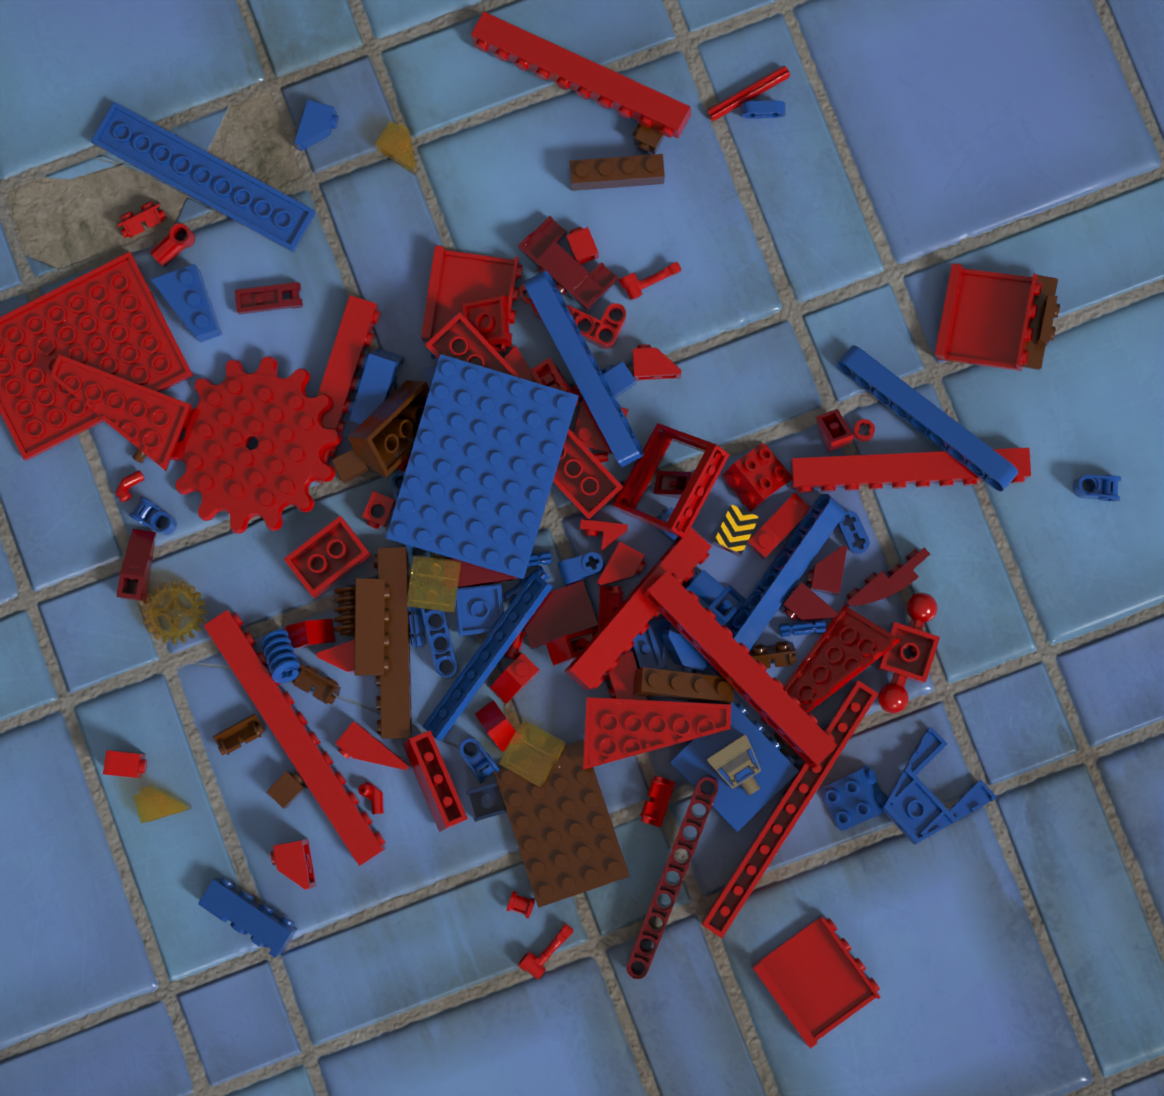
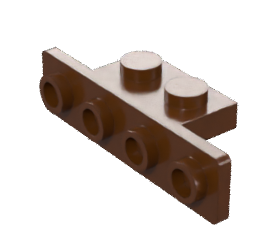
M1037 275L1039 282H1042L1040 296H1036L1035 305H1038L1036 319L1031 320L1030 327L1033 328V337L1031 342L1027 341L1026 350L1029 351L1027 365L1023 364V367L1040 370L1042 368L1045 347L1049 340L1053 341L1056 327L1052 326L1053 319L1058 317L1060 304L1057 303L1058 296H1055L1058 279Z

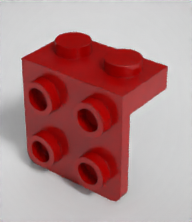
M761 443L737 460L721 475L750 512L792 479L790 473L764 443Z

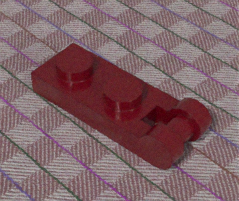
M293 282L235 290L237 313L240 315L287 308L303 307V301L299 295L301 284ZM289 292L290 299L284 300L283 293Z

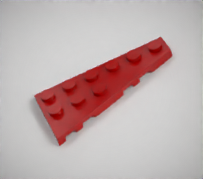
M58 354L50 377L151 458L162 469L167 471L192 405Z
M844 605L785 684L783 690L789 696L793 695L801 703L800 707L805 713L810 712L901 641ZM762 717L760 718L761 721L771 727Z

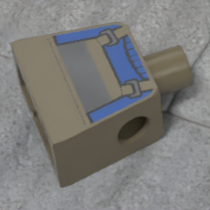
M746 734L706 759L708 764L731 789L741 784L748 796L760 789L753 776L759 773L761 768Z

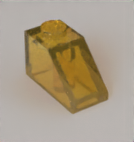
M390 121L375 142V146L379 152L413 175H416L418 171L412 139L409 134L410 130L401 123L396 125Z
M153 785L139 789L140 794L134 795L141 823L151 822L192 809L191 804L162 788L154 789Z

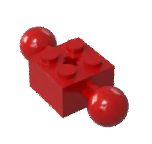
M917 593L909 599L907 603V612L911 618L909 626L897 622L890 624L888 632L897 637L901 642L879 658L876 668L893 674L891 683L883 686L878 694L880 707L888 713H899L908 705L909 696L904 688L907 679L921 684L927 681L940 640L939 636L922 631L924 624L935 617L938 609L936 600L930 594ZM909 647L913 656L905 658L903 650Z

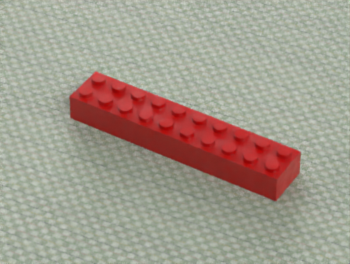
M460 312L425 344L438 359L440 354L521 378ZM569 429L553 482L590 519L623 486Z

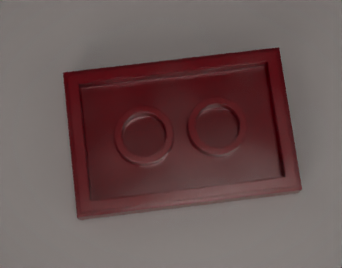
M583 580L548 593L524 626L531 649L545 645V643L562 636L598 626Z

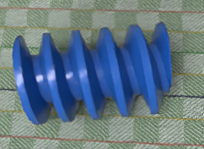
M279 629L265 635L261 639L260 645L269 666V671L272 673V679L276 683H287L296 679L299 675L297 670L300 664L297 661L291 640L288 638V632Z

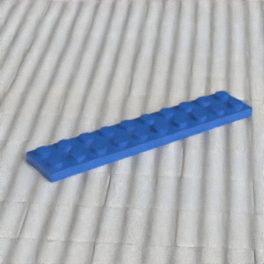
M113 102L91 140L92 144L293 253L316 214V211L116 102Z

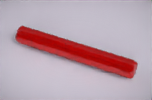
M782 66L710 107L707 110L709 118L715 121L738 108L742 103L748 102L790 77L789 70L786 66Z

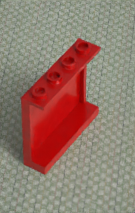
M435 245L421 332L422 341L428 342L455 314L459 312L462 314V303L501 295L508 297L510 328V324L515 323L516 310H512L513 301L518 302L519 287H516L517 278L521 279L523 265L519 264V257H515V260L449 251L445 250L444 246ZM510 333V342L492 345V347L497 352L506 353V347H511L513 333Z
M952 263L935 349L936 358L943 361L1022 371L1023 364L1027 365L1029 351L1026 350L1027 341L1031 342L1033 337V328L1030 327L1031 320L1036 319L1038 305H1035L1036 296H1040L1042 282H1039L1037 274L1033 273V277L963 269L961 264Z
M823 916L815 919L752 965L754 971L810 1049L818 1044L817 1040L872 1000L881 998L877 992L880 990L878 984L872 977L868 980L863 973L866 970L863 963L858 957L853 959L849 953L852 948L844 937L842 939L838 938L835 934L837 927L830 918L825 920Z

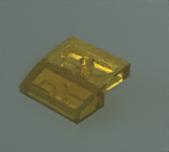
M414 555L407 606L454 613L461 562Z
M524 720L509 743L499 764L541 787L552 765L556 764L566 743Z

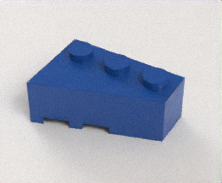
M195 264L150 279L199 342L222 335L201 271Z
M381 348L372 351L369 355H365L361 366L364 369L363 376L358 378L355 385V391H358L355 400L352 399L348 409V413L351 414L350 421L361 424L390 396L392 386L396 384L398 378L396 373L399 363L403 364L404 356Z

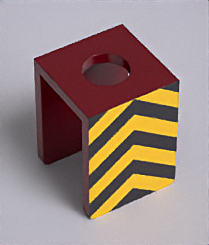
M730 505L712 545L741 557L759 517L735 505Z

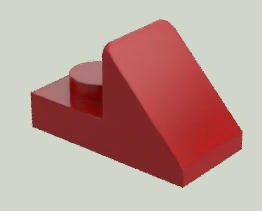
M581 519L580 531H584L585 536L598 537L599 533L603 534L601 552L612 545L628 530V524Z

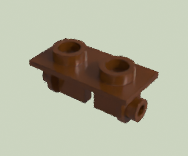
M780 641L770 646L763 644L754 645L749 653L755 661L759 660L766 668H771V659H774L775 667L789 666L796 662L795 646L793 642L789 643L788 641Z
M300 664L298 669L299 675L291 681L294 683V686L306 693H309L311 688L314 687L316 690L312 696L326 705L328 703L332 705L336 700L335 695L338 697L340 695L341 687L338 686L339 684L332 678L327 677L325 679L318 675V671L308 665L305 667Z
M254 713L214 735L213 739L219 745L220 753L222 755H229L234 750L242 747L241 743L245 742L247 744L258 737H262L261 734L265 733L266 729Z

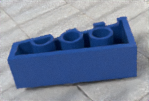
M224 877L213 879L198 904L221 921H231L230 926L237 932L247 935V933L252 935L250 937L251 942L257 946L269 947L271 949L269 954L274 958L281 955L298 930L293 926L295 922L286 916L278 917L273 913L274 909L265 903L261 905L253 901L254 896L247 891L242 890L239 892L234 889V883Z

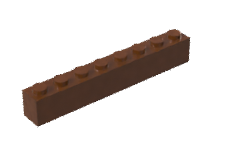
M406 547L378 548V554H374V568H378V577L374 579H385V585H389V599H385V608H389V623H384V632H389V647H384V656L389 657V669L384 671V676H376V686H380V696L376 698L377 710H381V720H377V734H381V739L412 738L408 552Z

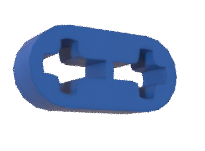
M748 101L741 104V116L747 119L780 118L786 115L785 102Z
M845 511L843 518L838 523L839 530L850 552L862 554L869 547V538L857 513ZM845 516H848L849 519L854 518L855 521L852 523L854 531L851 532L848 525H843L842 522L845 520ZM853 534H856L859 540H864V544L861 545L862 549L859 550L858 547L852 546V543L855 542Z

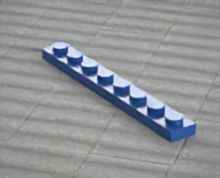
M533 572L423 724L422 727L427 731L431 730L435 739L443 740L553 588L552 585Z

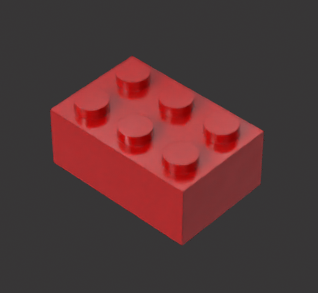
M340 515L285 557L284 560L311 596L318 598L369 559L372 554Z

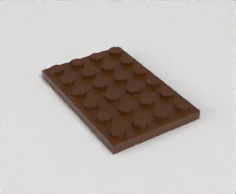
M584 739L501 767L498 772L494 771L538 908L630 877L594 768L583 770Z

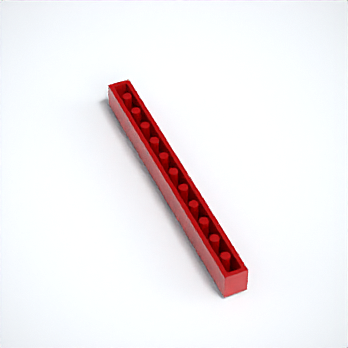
M226 610L203 626L359 866L363 865L385 850V839L379 831L374 832L370 825L373 821L366 811L361 812L357 805L360 801L353 791L348 792L344 785L347 783L346 779L340 771L336 772L331 764L334 761L327 751L323 752L318 744L321 741L314 731L310 732L305 724L308 721L301 711L297 713L293 707L295 701L288 691L284 693L280 687L281 683H276L272 679V673H270L263 652L258 653L254 647L256 644L254 637L250 632L245 633L241 627L244 624L237 612L232 613V611Z
M859 680L854 682L824 729L835 738L834 742L838 746L814 768H811L805 761L802 763L799 772L793 777L701 921L702 926L719 937H724L879 693Z

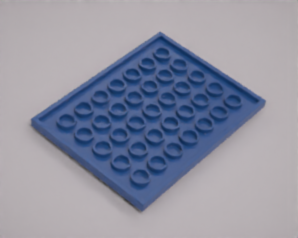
M440 354L386 538L524 579L578 395Z

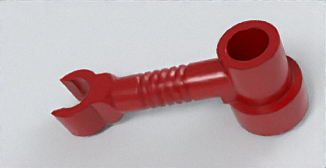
M675 262L640 281L634 272L621 278L618 282L621 288L625 289L630 301L643 295L641 290L681 272L682 269L679 263Z
M565 924L538 957L531 951H528L517 966L524 972L528 971L538 980L546 971V968L543 966L545 962L574 932L568 924Z

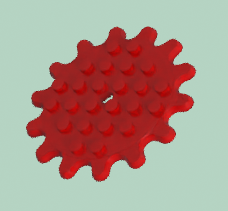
M273 356L264 357L257 371L252 374L245 372L239 360L232 359L228 361L225 366L226 378L218 385L213 384L207 378L198 379L195 382V391L198 393L200 401L194 409L190 410L184 425L185 436L182 441L177 443L171 460H180L186 464L185 474L176 481V491L182 495L197 491L202 495V503L198 509L199 518L209 521L218 512L225 511L230 515L231 531L236 534L244 533L248 522L255 516L262 517L269 530H279L283 524L282 512L289 505H294L305 513L311 511L314 508V499L309 493L310 484L316 480L330 482L336 474L334 467L327 464L323 459V453L328 447L336 446L342 441V433L338 429L326 428L322 424V417L325 412L332 408L333 399L327 394L314 398L306 394L305 388L310 380V374L304 368L295 370L288 378L280 377L277 372L278 362ZM250 438H257L258 446L253 450H249L247 447Z

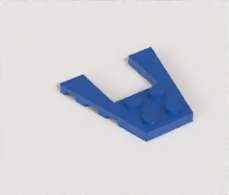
M929 727L924 733L881 808L914 845L997 798L982 780H978L948 810L916 775L947 745L945 740L932 727Z

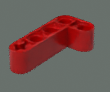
M532 301L531 304L534 316L542 320L540 314L538 313ZM618 303L609 305L602 319L599 320L567 305L577 326L581 322H588L591 325L588 331L583 332L580 330L585 341L602 349L613 347L626 321L624 306ZM613 311H618L622 314V318L614 321L610 319L609 315ZM602 332H609L612 338L604 342L600 340L599 335Z

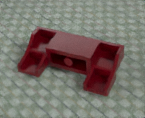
M549 216L518 245V249L538 268L536 270L537 273L546 270L550 274L562 296L566 293L588 311L619 280V277L614 275L602 262L589 274L582 265L558 245L560 240L567 234V230L563 229Z

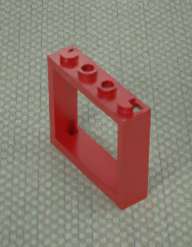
M657 423L643 448L644 456L637 459L613 506L630 517L685 539L730 454L717 444ZM671 441L704 452L666 522L635 508Z

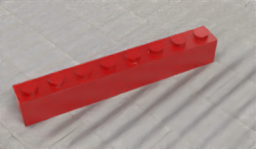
M351 295L349 296L317 395L327 394L333 399L332 408L325 412L322 417L323 426L326 428H336L342 434L346 422H343L345 413H348L352 401L350 397L352 391H355V385L359 378L357 375L365 357L364 353L366 347H370L373 341L374 333H371L373 325L378 324L381 311H378L377 303ZM338 445L330 446L324 451L323 459L327 464L330 463L331 457L335 458ZM316 480L314 482L323 485L324 481Z
M692 527L685 539L678 537L564 671L584 690L599 687L604 681L602 676L607 670L611 671L619 663L617 658L621 653H627L635 644L633 639L638 634L642 635L649 628V620L653 616L656 618L661 613L643 594L666 571H669L670 574H676L681 581L687 582L695 573L693 568L697 564L701 565L709 557L708 551L712 546Z

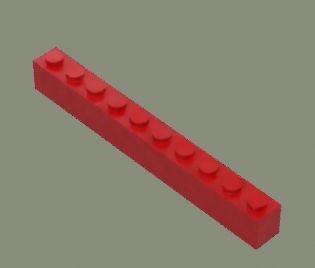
M484 11L471 33L473 44L478 50L482 52L489 51L501 61H511L523 71L528 69L542 80H552L556 82L558 87L564 90L569 88L583 99L588 100L591 98L605 109L612 108L624 118L629 119L632 117L646 128L653 127L659 130L665 137L671 138L673 136L679 139L691 116L689 105Z
M1030 448L993 449L1016 467L1018 474L1010 483H1024V479L1031 476ZM946 451L792 458L790 461L792 489H798V493L812 492V488H821V492L836 491L835 487H845V491L859 490V486H868L869 490L883 489V485H892V489L906 488V484H916V488L930 487V483H939L940 487L953 486L954 482H963L964 486L977 485V481H983Z
M666 571L643 595L811 768L818 766L838 746L834 742L835 738L827 730L823 731L817 725L818 721L811 713H805L800 707L801 703L793 695L789 696L783 690L784 686L777 678H771L766 672L767 668L759 660L755 661L749 655L750 651L743 643H737L732 637L733 633L725 625L721 626L715 620L716 616L710 609L703 608L696 594L690 590L687 591L681 585L682 581L676 574H670L669 571Z

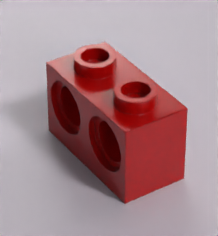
M550 357L530 370L536 383L572 393L561 371Z

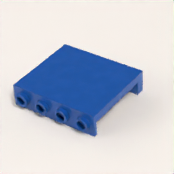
M732 702L729 704L731 705L730 729L693 739L670 763L694 788H696L698 781L704 775L716 777L719 782V790L712 807L738 832L799 770L796 768L798 763L789 754L785 757L779 751L781 748L779 743L772 737L768 740L762 733L765 729L756 720L751 722L745 716L748 713L740 703L734 705ZM745 734L761 768V771L753 776L760 789L749 796L741 784L731 789L706 761L708 757ZM704 781L701 784L702 790L706 793H711L715 789L711 781Z

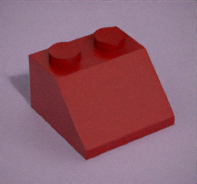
M308 839L273 846L274 851L270 852L272 865H276L279 872L305 890L316 886Z

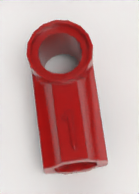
M181 223L175 224L170 229L169 234L150 253L165 268L185 248H189L194 244L195 234L186 225ZM187 231L186 238L183 241H178L180 232Z

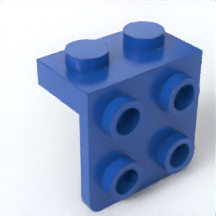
M865 765L852 774L820 789V793L838 829L841 831L883 813L881 808L887 799L886 794L881 791L877 783L875 772L870 769L869 765Z

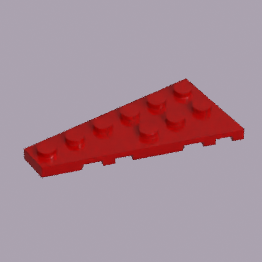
M587 697L583 770L728 730L731 725V705Z

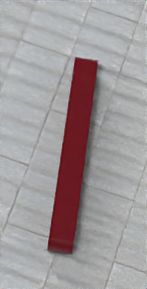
M704 775L696 785L627 964V973L633 979H642L649 971L719 790V782L713 775ZM711 781L715 787L714 791L711 793L704 792L701 788L702 782ZM697 803L703 804L706 812L703 815L695 814L693 812V805ZM693 826L697 830V835L692 838L687 837L684 833V828ZM680 848L685 849L688 852V858L685 860L678 859L675 851ZM669 871L677 872L680 877L679 881H669L667 873ZM660 894L669 895L671 902L667 905L661 904L658 900ZM652 916H658L662 920V925L654 927L650 924L649 919ZM650 939L653 942V948H643L641 940ZM640 961L644 964L645 969L640 972L636 971L632 963Z

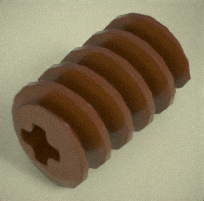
M340 587L335 589L334 593L341 595V597L335 598L334 602L341 606L335 608L334 612L341 614V616L335 617L334 621L341 625L334 627V631L341 633L339 636H354L355 587Z

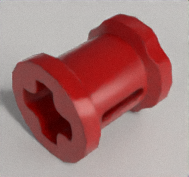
M513 891L506 911L518 912L529 919L536 899L533 897L531 899L523 897Z

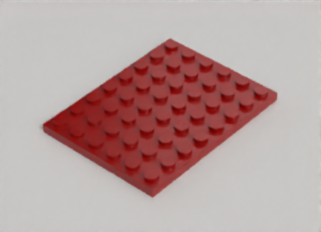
M130 251L0 317V413L25 461L104 422L101 417L50 377L58 354L157 392H162L194 376Z

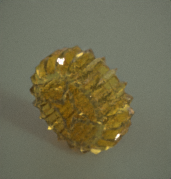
M172 580L171 588L167 582H163V590L155 586L154 590L157 594L148 593L147 596L152 599L151 603L147 601L143 603V605L149 607V610L142 611V615L149 616L143 623L146 625L152 624L147 631L149 633L156 631L155 639H160L163 636V643H168L171 638L172 644L176 645L178 637L182 643H186V634L192 639L195 638L192 630L201 632L202 629L197 624L198 622H206L205 619L200 618V614H207V610L200 609L206 602L204 600L197 601L202 594L200 592L193 594L195 587L192 585L186 589L187 583L184 581L178 587L177 581ZM178 593L185 595L189 599L192 608H183L181 606ZM171 594L167 606L158 608L160 602ZM173 607H175V609L183 611L184 613H179V615H176V618H174V616L167 614L165 612H170V610H174ZM157 616L168 619L171 632L165 630L160 625ZM192 616L187 626L178 631L182 619Z

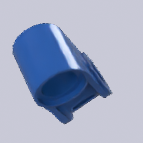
M1084 475L1073 483V492L1080 498L1120 501L1118 482L1121 481V477L1116 475ZM1083 481H1087L1090 484L1091 489L1089 492L1083 490Z
M140 496V502L134 512H130L128 515L163 535L172 534L177 527V522L173 516L143 496ZM163 518H167V526L163 529H160V520Z
M589 552L578 557L563 560L557 563L564 586H568L601 573L604 568V561L598 553ZM594 558L595 561L599 560L600 562L596 564L597 568L594 570L591 568V566L587 567V564L590 563L589 559Z
M467 738L461 743L459 747L460 754L480 784L484 782V778L494 771H500L493 758L485 751L477 739ZM468 742L476 744V754L467 755L464 752V745ZM486 765H489V767L480 772L482 768H484Z

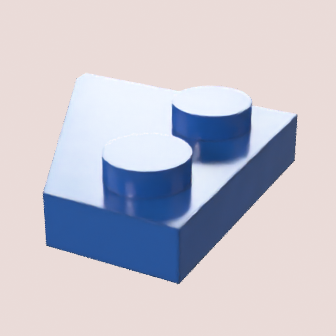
M666 618L648 623L650 625L649 628L642 635L638 634L633 639L635 644L632 649L638 669L642 667L665 668L667 647L660 633L661 630H670L671 623Z

